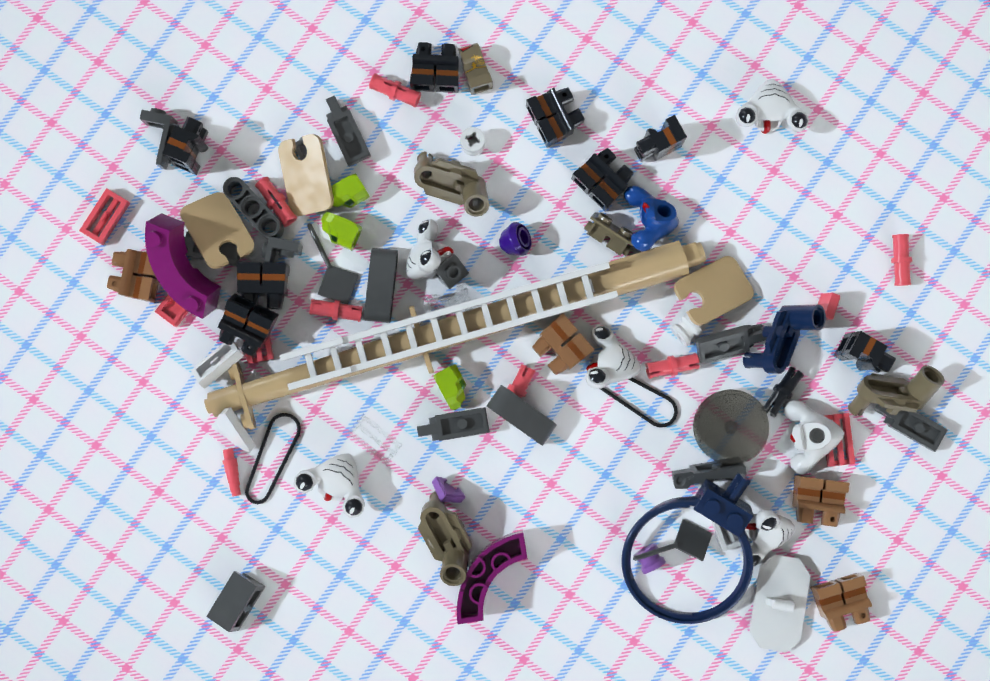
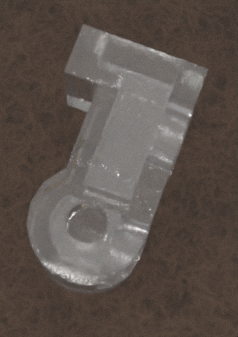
M466 282L456 285L457 292L443 296L437 294L427 296L423 303L425 312L428 313L471 301ZM472 307V308H469V309L462 310V312L468 311V310H472L473 307Z

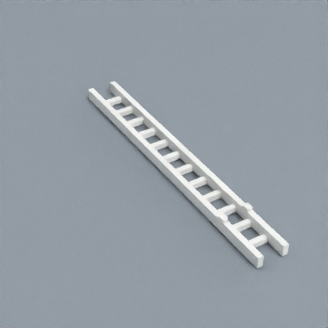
M609 262L280 354L281 361L304 355L310 378L287 384L289 390L297 389L617 298V291L594 297L593 292L595 291L592 280L588 278L589 274L609 269ZM581 277L587 299L569 304L563 282ZM556 284L562 306L543 311L537 289ZM531 291L537 313L518 318L512 296ZM506 298L512 320L493 325L487 303ZM481 305L487 327L468 333L462 310ZM456 313L462 335L443 340L437 317ZM430 320L436 342L418 347L412 324ZM405 327L411 349L393 354L387 332ZM380 334L386 356L368 361L362 339ZM355 341L361 363L342 368L337 346ZM329 348L335 371L317 375L311 353Z

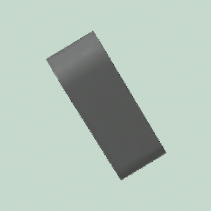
M239 177L226 179L223 184L225 196L267 240L269 237L281 238L284 233L282 222ZM237 185L242 186V192L239 195H231L233 187ZM259 204V211L256 214H248L250 205ZM269 222H276V230L272 233H266L265 226Z
M372 248L364 321L391 322L398 250Z
M500 385L486 405V407L542 446L557 426L556 423L503 385Z

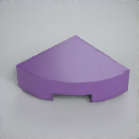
M436 476L433 479V487L441 502L462 503L465 499L459 487L455 489L446 483V478Z

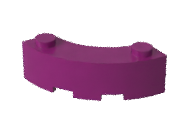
M161 213L146 221L145 245L150 265L157 280L168 295L182 308L203 319L217 309L221 286L209 280L198 268H193L186 256L188 251L184 239L185 222Z
M523 530L507 534L493 541L471 562L467 569L466 579L459 589L457 625L484 621V600L493 579L511 564L528 559Z

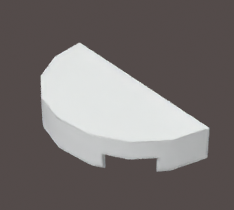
M225 408L217 417V424L221 432L235 446L251 452L256 446L246 429H244L232 408Z

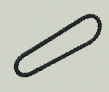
M633 377L628 380L661 396L672 404L674 415L669 422L665 424L656 423L607 389H600L653 426L659 428L667 427L676 420L678 409L675 401Z
M290 413L277 414L268 424L245 489L246 498L253 504H263L268 500L300 436V422L294 415ZM279 417H290L297 425V433L266 496L259 501L253 500L249 495V488L271 427Z

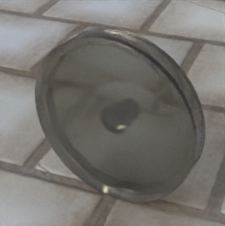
M728 389L710 395L700 404L694 416L693 432L698 446L709 458L721 464L738 465L752 460L763 450L769 438L770 423L764 407L755 397L744 391Z

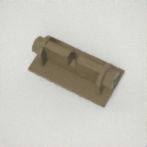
M595 212L590 217L594 222L588 221L584 227L587 235L600 243L608 236L611 239L606 247L620 256L621 254L627 256L631 250L628 244L633 246L631 244V236L634 233L625 227L619 228L612 223L613 220L606 214H597Z

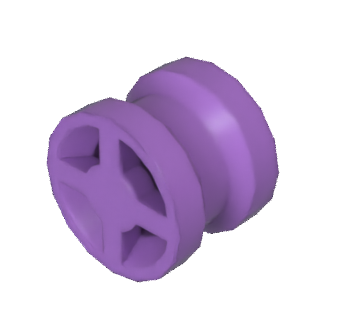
M656 543L642 548L633 556L657 549L658 546ZM659 554L638 560L642 565L641 571L643 574L650 573L666 563L664 557Z

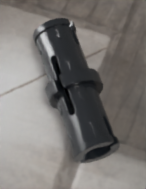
M789 367L781 382L775 384L773 387L774 392L761 409L767 414L770 411V416L775 418L786 400H790L793 396L792 391L801 378L804 377L802 372L798 370L796 373V368Z

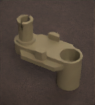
M426 151L421 152L417 156L418 163L414 167V180L419 187L424 189L426 195L458 205L464 204L466 213L474 217L482 216L489 210L490 204L486 182L482 177L478 176L476 169L461 165L456 160L448 161L439 158L433 161V155L429 153L427 157Z
M929 365L923 366L910 382L904 378L872 373L865 376L858 384V394L849 403L848 410L855 416H862L867 407L874 403L887 408L886 411L891 415H897L900 410L916 413L917 410H921L944 384V376L936 368Z
M434 491L430 495L429 502L425 503L422 507L421 522L418 525V530L434 559L442 561L440 570L441 580L449 586H459L466 579L469 551L473 543L457 513L448 510L444 505L445 502H441L436 491Z

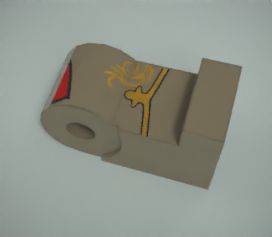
M478 42L458 48L463 72L471 95L493 89V81Z

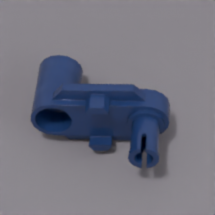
M821 305L782 306L777 311L772 326H764L762 335L767 337L764 352H746L744 354L745 357H743L744 367L747 369L763 368L766 373L782 374L790 364L800 337V330L823 329L826 321L824 308Z

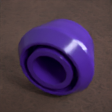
M513 222L502 231L499 245L509 255L524 256L529 252L532 241L526 226L519 222Z

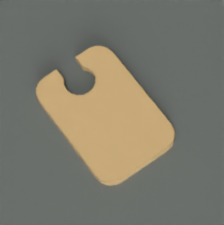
M316 134L302 136L303 144L307 148V155L303 160L298 159L295 154V139L284 140L278 147L289 207L296 216L327 211L332 208L334 203L323 142Z
M213 193L181 209V220L185 222L186 229L209 267L218 269L229 264L226 256L219 251L224 243L231 242L235 244L240 258L248 256L254 251L255 245L252 237L224 193Z
M731 256L722 257L679 279L674 285V292L679 301L687 298L689 293L692 292L699 294L702 298V306L700 308H693L686 312L690 320L699 326L705 325L745 304L754 296L751 284L738 262Z

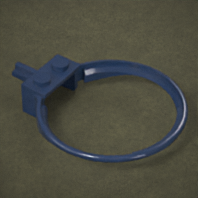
M738 472L726 490L706 479L695 496L677 497L663 501L646 512L631 528L622 550V573L628 590L645 610L669 622L697 624L711 621L724 615L744 596L753 574V552L745 528L754 517L751 505L739 499L751 482L746 475ZM695 506L693 509L738 537L743 552V569L736 588L719 605L695 613L674 612L655 604L640 590L631 569V551L638 533L651 519L669 510Z

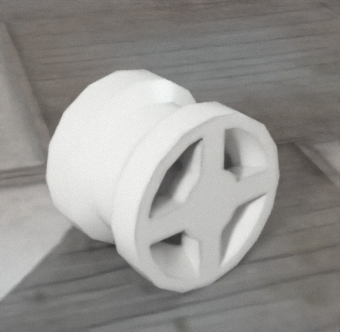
M468 127L463 130L460 135L462 151L469 156H476L483 152L485 148V135L481 129Z
M687 314L681 317L680 323L673 324L670 327L674 336L686 347L691 343V339L694 336H699L703 333L701 328L694 324Z

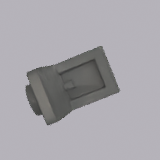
M151 108L150 111L142 109L139 119L146 126L163 129L156 165L161 169L167 170L168 164H171V162L162 152L175 125L179 127L178 121L172 115H167L164 110L158 108Z

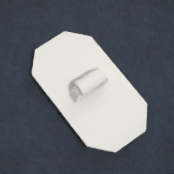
M774 554L759 566L749 632L761 649L786 653L801 641L811 575L799 558Z

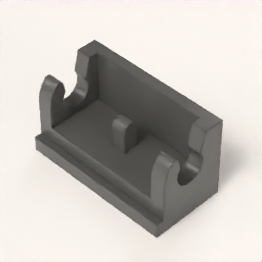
M234 571L206 617L228 632L239 631L266 586L245 573L240 574Z

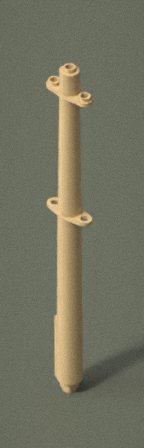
M678 240L648 251L609 262V269L589 274L588 278L592 280L595 291L593 292L594 297L617 291L618 296L687 276L689 275V268L706 262V255L700 242H693L682 246ZM581 277L563 282L569 304L587 299ZM556 284L537 289L543 311L562 306ZM531 291L512 296L518 318L537 313ZM506 299L487 304L493 325L512 320ZM414 305L410 306L411 317L417 316ZM481 307L462 312L468 333L487 327ZM456 315L438 320L443 340L462 335ZM420 323L414 324L415 328H413L418 347L436 342L431 323L420 326ZM406 331L388 336L393 354L411 349ZM501 331L293 390H289L287 384L310 378L306 363L245 382L241 366L237 361L228 369L231 380H235L236 384L207 393V399H204L205 408L208 414L212 413L214 417H218L225 408L231 407L233 411L243 409L244 413L240 414L244 429L249 428L253 430L257 427L252 408L254 405L422 355L429 374H432L434 369L429 353ZM381 339L363 344L368 361L386 356ZM356 347L338 353L342 368L361 363ZM331 355L314 360L317 375L335 371Z

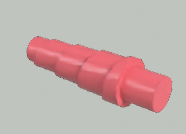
M233 448L224 449V460L222 462L232 497L239 496L241 491L237 458L234 457Z

